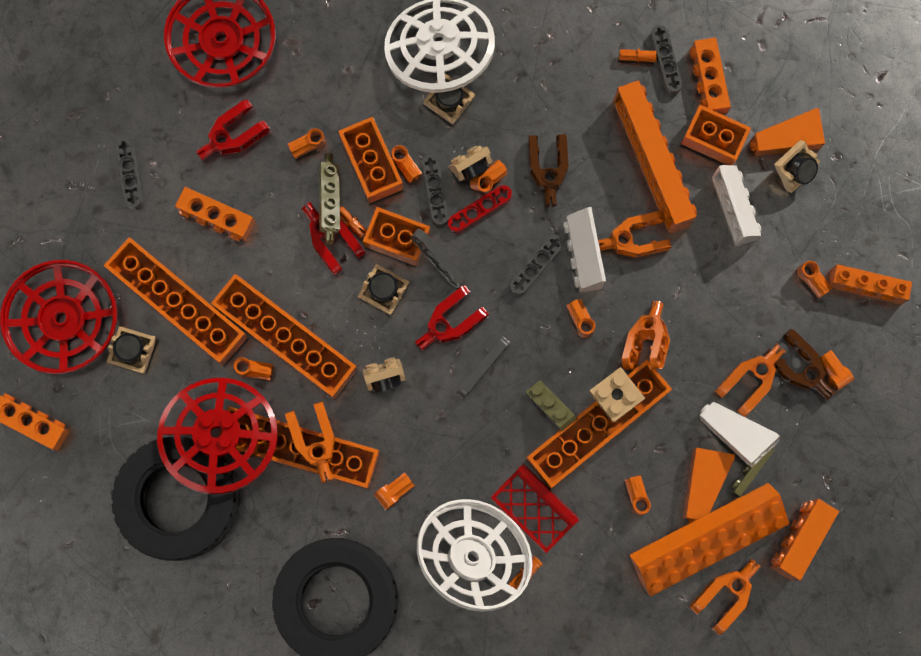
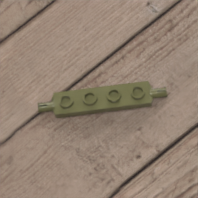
M325 153V162H321L319 165V231L326 233L325 243L327 244L334 243L333 234L338 233L340 230L339 165L332 163V153Z

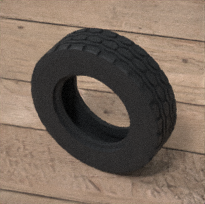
M163 437L166 456L171 465H173L181 456L176 448L174 437ZM180 437L185 452L195 445L192 438ZM157 439L141 446L126 459L127 462L121 466L113 484L114 489H112L111 497L113 504L111 505L117 528L120 529V533L131 546L152 558L167 561H183L208 553L220 544L222 539L224 540L238 514L239 490L226 494H208L206 509L202 517L193 526L180 532H167L153 523L147 513L145 504L146 492L151 481L160 472L167 469L160 457ZM199 451L191 458L196 463L209 467V456ZM223 456L218 457L217 467L229 465ZM195 470L207 486L208 474ZM233 471L216 474V486H225L237 482Z
M344 538L318 540L298 550L288 559L281 572H279L272 595V611L278 631L289 647L300 656H367L386 639L394 624L398 609L396 582L385 561L371 548L357 541ZM334 566L345 567L358 574L364 581L369 594V608L363 622L354 631L344 635H329L317 630L309 622L303 607L304 591L311 578L321 570Z

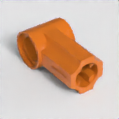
M314 128L306 135L288 143V146L294 158L297 159L315 149H322L326 144V139L320 129ZM321 136L318 142H312L313 137Z
M401 145L395 146L392 149L391 158L393 163L407 182L412 183L422 175V172L409 156L407 149ZM396 153H402L404 155V158L397 159L394 155Z
M496 160L487 170L470 179V187L475 191H490L493 184L508 174L507 168L500 160ZM482 179L483 185L480 187V180Z
M807 261L797 268V276L806 282L817 298L822 297L832 289L820 273L816 262ZM805 267L810 268V275L805 272Z
M582 299L574 300L566 305V308L577 328V334L581 338H589L595 330V322L590 318ZM584 324L589 325L591 330L585 332L581 329V326Z
M832 350L820 357L824 370L828 375V381L836 391L854 381L851 371L841 364Z
M241 357L234 362V370L242 378L250 377L270 381L273 364ZM242 363L248 365V369L244 372L238 370L239 365Z
M403 473L389 485L386 484L374 493V496L384 510H387L415 485L406 473Z
M641 475L625 479L624 482L633 513L638 516L645 515L650 510L651 503L647 497ZM639 501L644 502L646 510L639 511L636 508V503Z

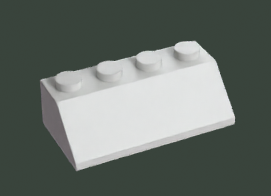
M721 165L715 171L712 180L735 246L757 241L761 236L762 229L754 217L756 215L753 205H750L748 189L744 188L743 174L741 171H738L737 166Z
M587 207L567 215L565 222H563L564 233H568L569 237L567 249L572 252V258H570L572 270L575 269L576 273L574 285L575 288H579V293L602 289L606 282L592 208Z

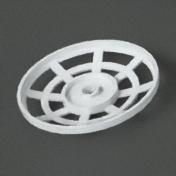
M424 0L407 8L393 21L385 38L384 50L390 70L402 83L419 91L431 93L447 92L466 86L484 72L493 57L495 36L493 27L486 15L469 2L463 0ZM440 3L458 4L467 7V9L461 12L453 8L440 7ZM433 4L431 9L422 11L414 17L408 16L409 13L418 8ZM441 12H448L457 16L449 21L441 19ZM474 12L481 16L487 26L488 33L477 32L474 23L468 16ZM433 13V20L425 24L418 20L427 14ZM464 20L469 25L471 31L460 32L456 25ZM400 21L406 22L407 24L402 30L400 40L390 43V37ZM411 26L419 29L416 37L406 39L407 32ZM437 37L443 38L442 41H434ZM461 39H471L466 53L459 48ZM477 39L489 40L487 51L482 61L478 64L471 58L476 49ZM417 44L418 54L414 58L411 57L406 46ZM401 48L404 58L409 63L404 72L398 69L391 57L390 51ZM454 54L459 57L455 62L444 65L443 59L449 58ZM426 57L436 60V66H428L420 62ZM464 63L473 69L470 73L459 79L445 82V72L456 69ZM417 68L425 72L437 73L438 83L421 82L409 76Z
M471 499L447 502L430 513L419 531L417 557L423 575L438 594L458 607L480 612L498 610L513 603L527 587L532 572V554L528 541L520 527L506 513L491 504ZM463 509V520L452 522L445 527L437 519L439 515L447 511ZM471 509L487 513L498 519L500 523L493 530L483 523L472 521ZM430 524L438 531L433 542L432 552L422 550L423 536ZM464 527V536L456 540L449 533V531L455 528ZM506 527L516 538L522 555H510L506 543L500 536ZM472 528L479 529L487 533L488 536L483 539L472 535ZM442 538L451 546L448 554L438 553L439 543ZM494 540L501 548L504 556H495V552L491 547ZM468 555H473L476 558V562L470 561ZM423 558L433 560L437 573L444 581L440 586L428 572ZM439 561L449 562L450 567L454 571L449 577L443 572ZM524 563L523 577L516 590L506 583L511 575L512 564ZM496 564H505L502 579H499L492 573ZM459 578L470 581L472 591L457 586L455 582ZM488 579L495 587L480 591L478 582ZM451 587L463 595L471 596L474 599L475 605L462 602L449 595L446 591ZM500 589L511 595L507 600L493 606H484L482 597L493 595Z

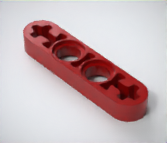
M501 185L452 215L448 220L449 230L452 233H460L507 204L512 197L511 189L506 185ZM500 191L503 193L507 192V198L500 197L497 204L495 199L500 196ZM485 200H490L493 203V207L486 209L482 203ZM469 210H475L477 217L470 219L466 214ZM461 215H463L465 221L463 220L462 222H460V227H452L453 221L455 220L456 222H459L460 220H462Z

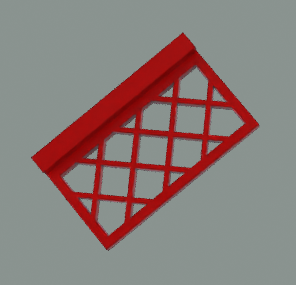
M522 464L490 497L546 553L580 519L525 464ZM517 475L524 481V489H512V480ZM502 491H510V503H502L497 496ZM512 491H524V503H513ZM526 491H534L538 495V503H526ZM513 505H524V517H516L513 514ZM526 505H538V517H527ZM540 505H548L552 509V517H540ZM554 512L560 517H554ZM527 519H538V531H530L527 528ZM540 519H552V531H541ZM554 519H563L568 526L563 531H554ZM541 533H552V542L547 547L541 542ZM554 533H560L556 538H554Z

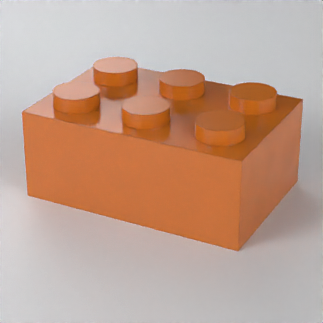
M699 105L681 144L726 165H734L751 127Z
M376 207L363 239V245L368 249L417 267L422 251L411 240V236L417 229L423 230L429 236L430 226Z

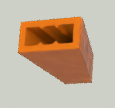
M819 108L755 133L752 140H750V149L754 151V157L787 153L800 140L806 142L809 150L821 149L825 144Z
M702 448L693 449L683 519H688V523H692L710 513L735 459V454Z

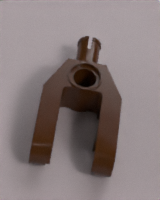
M529 135L530 174L540 191H545V206L550 207L551 204L552 207L557 206L556 190H559L569 167L567 135H556L558 168L541 169L539 165L538 136ZM552 176L554 180L550 182L545 177Z
M789 329L783 335V338L808 363V367L798 374L785 363L786 360L784 358H779L774 364L776 372L789 384L806 390L815 388L827 401L836 392L823 381L826 373L819 354L795 330ZM770 348L763 354L764 356L771 351ZM807 371L813 373L814 380L808 379Z

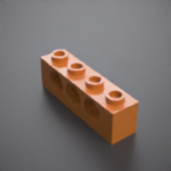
M715 37L695 40L690 48V57L694 59L693 72L698 78L697 91L701 93L702 97L700 105L720 114L728 113L731 105L717 39ZM702 58H707L709 62H704ZM705 75L712 76L713 80L707 79ZM709 92L715 93L717 97H711Z
M184 187L175 204V208L180 216L187 219L192 217L196 219V223L202 226H206V224L212 226V230L220 234L225 232L229 234L231 239L238 242L240 239L246 242L255 224L252 216L187 187ZM202 205L200 211H193L195 206ZM213 213H219L216 219H210ZM229 221H236V224L233 227L227 226Z
M839 264L831 269L828 281L833 289L900 305L909 301L912 287L911 281Z
M6 393L3 396L0 395V423L52 450L59 451L70 432L64 428L66 424L56 419L54 422L48 420L49 416L39 410L36 414L31 411V406L23 402L20 405L15 403V398ZM14 407L15 413L9 417L8 412ZM31 416L32 422L26 426L25 420ZM48 425L49 431L43 435L42 428Z

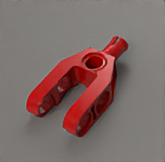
M248 99L241 101L217 118L208 134L209 143L195 151L202 161L214 152H219L220 155L242 152L268 134L270 127L265 121L258 122L235 139H231L226 131L228 126L237 120H242V117L254 108ZM220 138H226L225 142H218Z
M309 202L307 207L304 205L301 210L311 221L309 227L313 248L330 271L336 275L343 269L322 242L326 238V233L318 230L319 213L312 203ZM340 221L338 233L341 234L348 248H351L359 259L366 253L344 222Z
M465 285L461 286L436 306L427 325L428 332L415 341L421 351L434 341L443 343L461 339L489 315L484 307H481L455 328H452L449 322L443 318L447 310L452 306H457L461 299L468 293H471ZM438 325H444L446 330L440 333L435 328Z

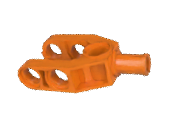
M662 211L627 218L612 231L610 238L598 240L600 251L613 249L616 254L637 258L671 249L670 239L658 242L654 240L649 244L638 246V244L634 245L632 234L630 233L632 230L664 222ZM618 237L626 238L627 243L619 242Z
M653 301L649 315L641 316L629 331L622 355V366L625 370H635L637 368L644 341L647 339L654 341L653 346L650 347V368L662 369L664 367L670 337L666 324L660 317L664 306L662 302L656 301L655 304V301Z
M776 343L766 356L763 355L762 357L760 355L740 363L715 392L723 398L748 370H751L756 377L762 380V383L748 397V400L742 407L737 410L743 417H746L770 391L776 371L774 364L786 351ZM759 364L767 366L765 374L760 375L756 372V367Z
M322 401L313 405L324 436L323 442L306 446L295 411L285 413V417L297 452L312 467H317L321 483H327L325 474L329 481L334 480L328 463L332 461L335 437ZM316 449H323L324 453L321 457L313 456Z
M750 559L740 572L732 571L713 578L689 606L693 612L699 614L723 586L735 595L734 605L721 615L723 617L712 628L718 635L725 632L747 607L752 587L749 579L761 568L759 564H755L756 562L753 559ZM734 580H739L741 584L740 589L737 591L732 588Z

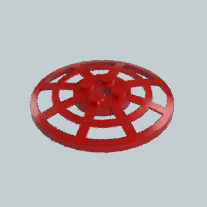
M178 0L170 10L164 28L166 52L177 71L193 83L210 88L237 86L257 75L271 57L275 45L276 32L271 12L263 0H253L266 16V18L256 22L250 12L243 8L245 0H237L236 3L204 0L206 5L196 10L189 19L179 12L191 0ZM229 8L233 10L230 16L227 17L218 16L215 9ZM207 11L209 12L210 19L203 25L195 22L200 15ZM239 13L243 14L251 25L241 29L240 25L236 22ZM177 20L185 25L182 35L183 46L172 48L171 32L174 21ZM269 25L270 44L267 53L258 51L260 42L259 29ZM190 29L199 32V43L189 45ZM254 32L253 47L250 48L243 45L244 36ZM218 35H225L226 39L219 42L216 40ZM203 50L208 57L201 64L191 52ZM239 51L248 55L240 64L234 65L232 57L237 55ZM186 53L189 60L199 68L194 77L180 66L175 55ZM253 57L263 60L253 72L239 79L237 71L245 67ZM214 60H225L227 69H213L210 67ZM206 73L216 75L230 74L232 82L214 84L201 80Z
M70 260L43 262L21 274L8 289L0 311L1 333L11 353L26 366L49 374L75 372L94 362L110 344L117 325L118 310L116 299L108 283L90 267ZM61 267L78 269L88 273L91 277L85 285L75 280L63 279ZM53 268L55 280L40 285L34 291L25 284L26 281L36 274ZM97 281L107 292L112 308L101 310L97 297L91 291ZM64 285L74 286L81 289V291L75 298L66 296ZM56 286L57 296L45 300L39 295L46 289ZM20 289L28 296L22 308L21 319H9L11 303ZM87 295L92 300L95 311H84L81 303ZM33 301L41 306L37 318H28L29 309ZM64 313L66 320L63 323H58V315ZM112 316L109 335L101 346L94 339L100 330L102 318ZM96 319L92 334L89 336L82 330L85 320ZM38 325L43 333L36 342L32 338L28 326ZM9 327L22 328L25 339L31 345L24 354L15 346ZM78 336L84 341L79 347L68 351V340ZM52 339L59 341L60 352L49 351L42 347ZM88 346L96 351L85 362L67 368L68 357L82 352ZM37 352L48 357L60 358L59 369L42 367L31 362L29 359Z
M224 377L200 380L181 390L165 408L157 430L159 454L169 473L187 488L206 494L234 492L255 481L270 464L278 440L276 418L264 396L244 382ZM219 383L217 393L205 394L195 400L187 394V392L198 386ZM227 383L243 387L256 397L246 403L237 396L225 393ZM181 398L187 406L179 415L176 425L164 427L169 411ZM216 399L215 409L204 412L198 406L203 401ZM224 399L237 403L241 408L233 414L223 410ZM261 403L269 416L271 433L259 432L258 421L252 409ZM192 410L198 417L193 427L182 426L184 418ZM246 413L250 417L253 431L241 430L238 419ZM215 428L222 430V434L218 438L211 436V432ZM163 435H174L175 445L181 457L173 465H171L166 456ZM180 435H192L195 445L187 452L183 449ZM240 439H252L249 448L242 456L236 449ZM258 440L270 441L265 458L254 470L247 460L253 454ZM200 451L209 456V467L200 465L191 458ZM230 454L235 460L230 465L217 467L218 457ZM187 463L195 470L207 473V486L189 481L181 476L178 471ZM241 467L248 475L236 483L216 486V474L227 473Z

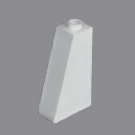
M715 402L710 406L707 404L700 411L701 422L751 468L779 442L780 436L777 433Z

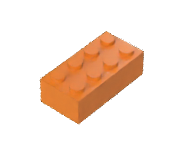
M373 117L338 131L340 140L369 204L403 190L402 180Z
M819 498L802 504L799 510L801 512L798 519L795 518L790 525L791 532L782 539L780 543L782 547L779 553L776 552L770 561L772 563L770 568L790 581H801L839 513L837 509Z

